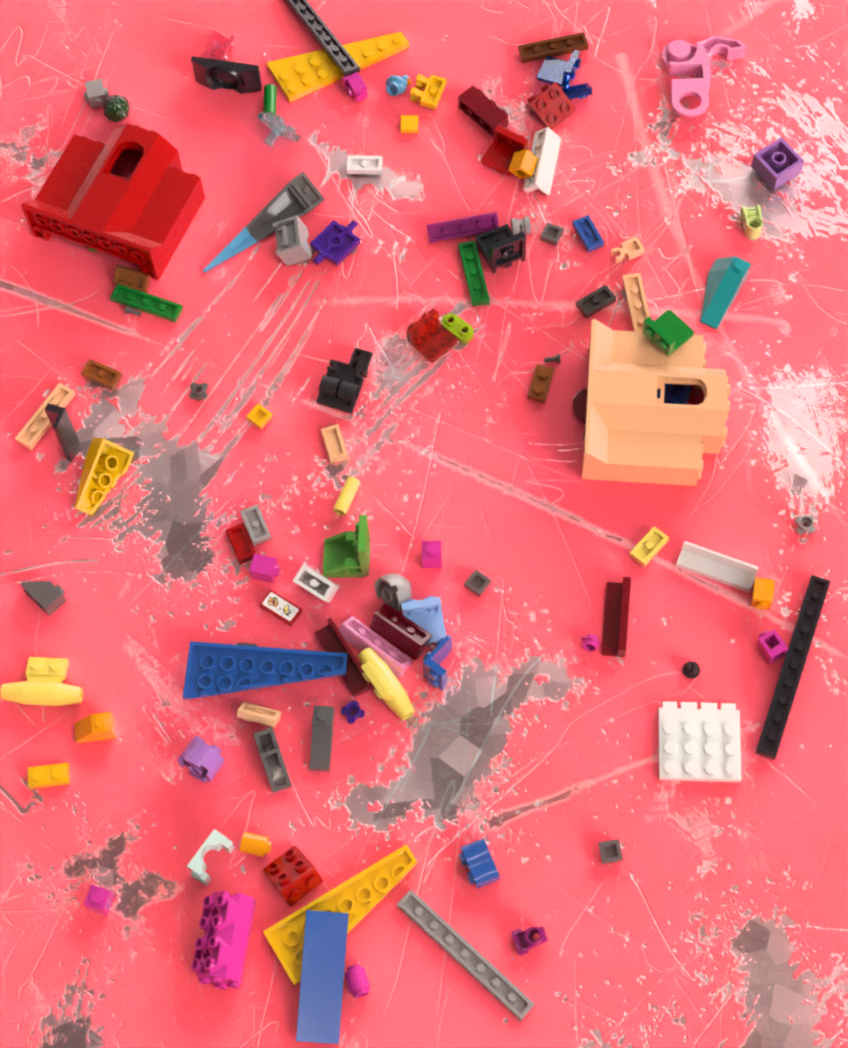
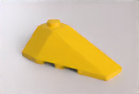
M93 437L86 454L74 508L92 515L104 501L110 489L115 487L118 479L127 472L134 452L104 438Z

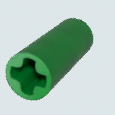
M273 84L264 86L263 117L267 120L276 118L277 87Z

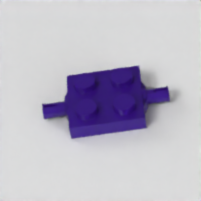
M333 220L310 242V247L319 253L312 259L313 263L318 265L323 259H327L338 266L361 243L360 238L352 232L358 226V223L352 220L347 226H344Z

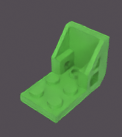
M359 515V522H355V531H346L324 539L323 576L326 578H363L369 575L370 533L367 515Z

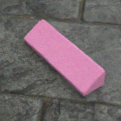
M351 616L341 624L339 631L348 643L361 652L371 648L388 665L396 678L401 677L412 664L413 660L354 616Z

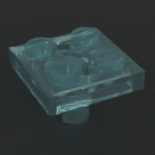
M260 111L257 117L271 128V131L264 139V143L268 146L273 147L279 136L295 142L300 140L301 136L297 133L298 130L290 124L287 125L283 117L278 114L276 116L271 112L265 113Z

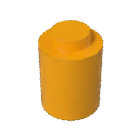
M244 832L240 844V852L260 857L270 854L272 842H270L269 837Z

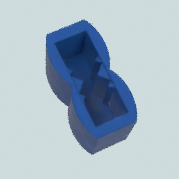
M484 838L461 847V854L458 855L462 865H466L469 870L466 875L470 885L474 884L476 889L500 880L498 870Z

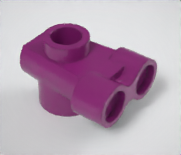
M543 926L530 927L524 931L521 929L512 931L519 956L529 953V949L548 941ZM535 934L540 935L537 941L533 940Z

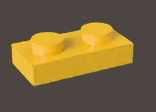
M69 763L28 767V787L30 789L70 784Z

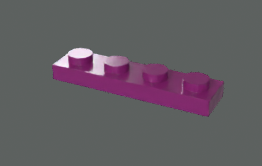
M495 211L426 224L429 243L485 233L498 228L499 223L497 212Z

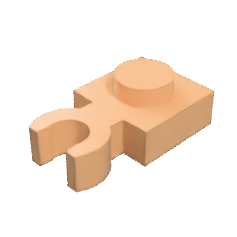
M637 236L622 242L621 248L616 247L611 250V256L619 255L615 258L616 263H620L624 257L631 260L645 254V249Z

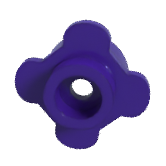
M352 701L341 708V713L346 716L349 724H353L356 719L363 718L365 715L364 710L360 709L357 701Z

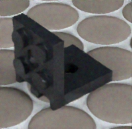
M506 224L475 236V241L492 273H495L496 268L503 265L505 268L511 267L512 262L521 259L522 262L525 261L526 236L524 232L513 235L509 225Z

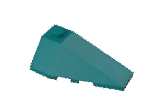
M736 256L717 258L708 272L700 323L717 330L749 276L751 263Z

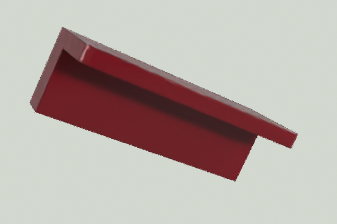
M386 603L374 613L370 625L371 630L414 660L419 658L422 648L432 638L429 632Z

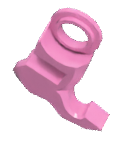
M715 35L701 42L697 41V45L684 40H675L668 43L662 51V57L669 76L697 75V78L672 79L670 102L673 109L685 117H696L703 114L709 105L708 94L711 81L709 62L716 54H723L727 57V60L744 58L746 45L738 39ZM689 95L697 97L701 105L691 110L682 107L679 101L684 96Z

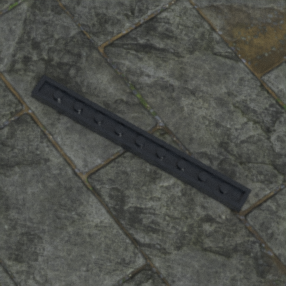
M811 575L755 754L772 760L776 758L830 585L829 580Z

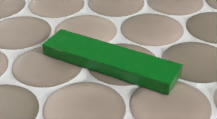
M476 241L458 243L472 307L490 304Z
M118 283L110 296L112 302L131 306L133 309L174 323L177 322L183 310V305Z

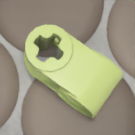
M760 205L747 208L741 206V220L745 236L751 240L758 239L763 226Z

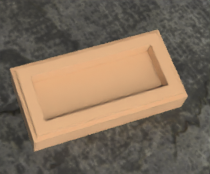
M339 425L321 428L330 464L348 459Z

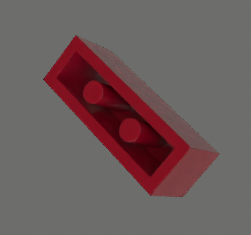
M472 85L458 96V107L493 138L494 129L497 125L503 128L508 127L509 116L507 112L500 109L492 99L485 96L481 89H477Z

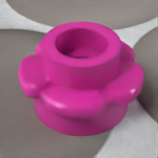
M588 634L581 639L583 641L582 648L587 651H596L601 644L598 637L592 634Z

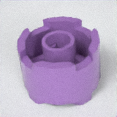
M195 736L179 756L177 762L181 768L185 765L191 771L189 775L204 783L207 780L211 783L223 766L225 759L220 755L222 751L216 745L212 744L209 746L203 739Z

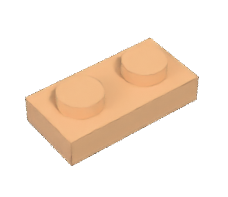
M243 702L237 711V717L247 722L253 721L261 723L266 727H275L281 718V711Z

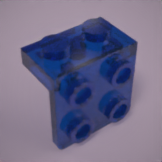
M574 49L569 61L547 56L537 74V80L549 84L557 82L560 87L569 88L572 80L576 77L577 69L581 67V51Z

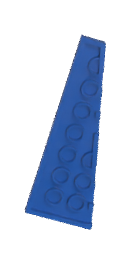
M190 641L183 700L346 675L348 653Z

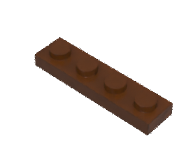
M584 32L518 46L522 63L588 50V42Z

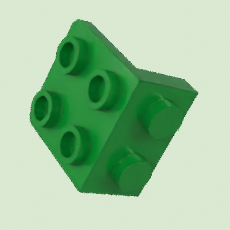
M671 310L664 312L655 321L648 317L643 322L642 333L667 356H670L694 335V331Z

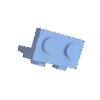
M428 596L423 600L416 601L415 599H410L405 603H401L403 615L432 635L431 640L426 645L435 644L440 638L446 637L440 597Z

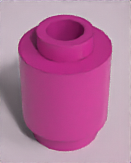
M359 964L348 967V971L344 974L350 994L353 995V998L368 995L370 993V984L365 967H360Z

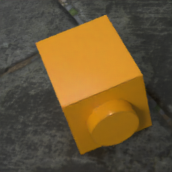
M527 149L514 152L508 171L519 179L532 177L538 158Z
M755 577L751 606L760 610L771 608L775 580Z

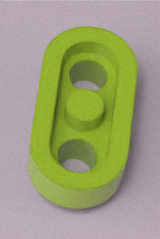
M452 313L443 316L442 328L444 331L462 343H468L473 339L474 330L471 325Z

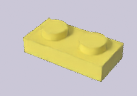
M654 526L634 547L629 556L645 567L669 541V537Z

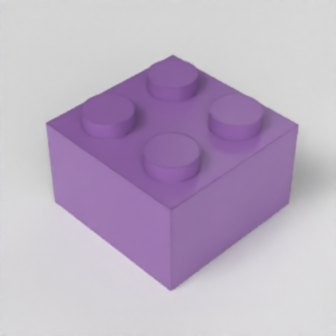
M780 137L754 154L751 167L773 190H776L801 173L804 160Z

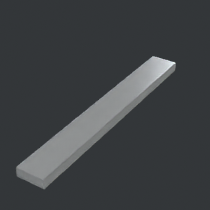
M411 889L396 904L401 911L520 1021L535 1006L523 992Z

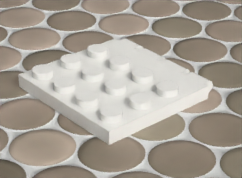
M663 701L662 708L658 709L659 780L741 782L740 710H736L735 703H721L720 710L717 709V703L701 702L700 709H697V702H681L680 708H677V702Z

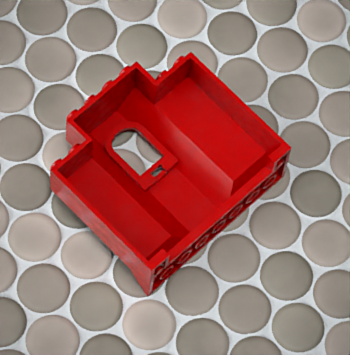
M127 123L115 128L106 144L101 141L91 140L86 136L74 134L34 200L22 203L21 207L33 236L49 241L51 234L137 264L140 266L141 272L151 275L150 278L159 281L205 199L201 178L196 174H189L183 171L178 150L153 130L149 131L138 125ZM122 153L141 159L129 180L110 174Z

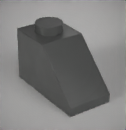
M29 581L20 584L24 592L48 616L52 615L67 601L64 597L65 591L58 584L55 586L51 581Z

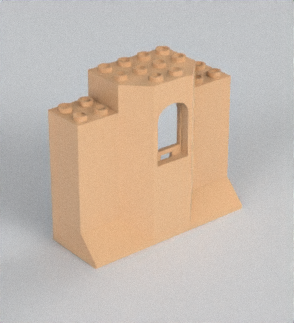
M592 319L582 479L696 486L697 479H701V471H703L702 454H720L721 447L725 446V438H727V427H725L730 410V401H728L730 384H728L726 370L706 368V359L704 357L707 343H703V335H693L692 338L670 356H667L642 332L612 330L601 322ZM665 384L695 385V389L703 391L704 401L699 405L664 403ZM657 390H660V398H657Z

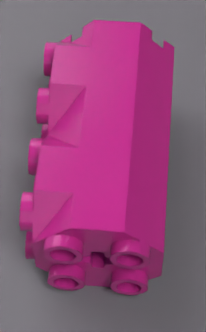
M228 891L213 892L211 896L205 897L199 921V927L204 930L205 935L203 938L199 937L196 940L194 957L191 963L192 971H195L198 976V983L206 985L212 983L215 984V988L226 990L227 987L240 988L254 917L255 898L242 893L229 895Z

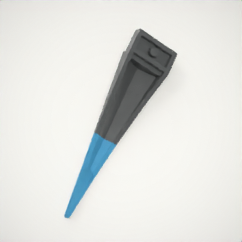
M301 172L256 215L211 261L203 272H207L274 233L275 228L272 223L296 215L300 218L309 213L325 200L306 174Z

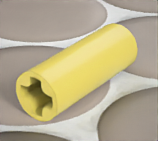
M351 476L347 477L333 508L336 514L346 516L361 483L358 479Z

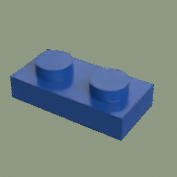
M589 215L572 221V226L587 252L604 246V241Z

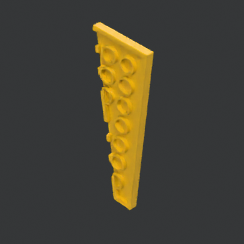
M402 32L342 45L358 64L360 70L410 47L408 40ZM323 49L266 63L268 70L289 102L344 77Z
M407 844L263 931L294 986L298 985L301 981L306 910L349 913L348 934L418 864Z

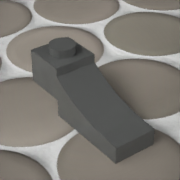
M314 705L310 771L330 772L334 736V707Z
M273 727L254 732L253 735L272 792L291 787L292 785Z

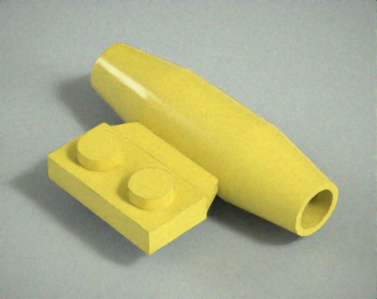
M371 648L363 650L357 657L364 671L362 675L369 683L371 682L375 688L373 689L375 694L402 721L411 717L415 710L405 689L391 669Z
M29 657L25 673L28 681L2 684L1 699L25 705L63 706L82 703L83 688L62 683L67 676L68 659Z

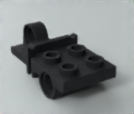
M354 348L349 364L331 359L329 361L330 366H327V373L322 377L319 385L317 404L352 414L364 378L367 377L368 366L373 353Z

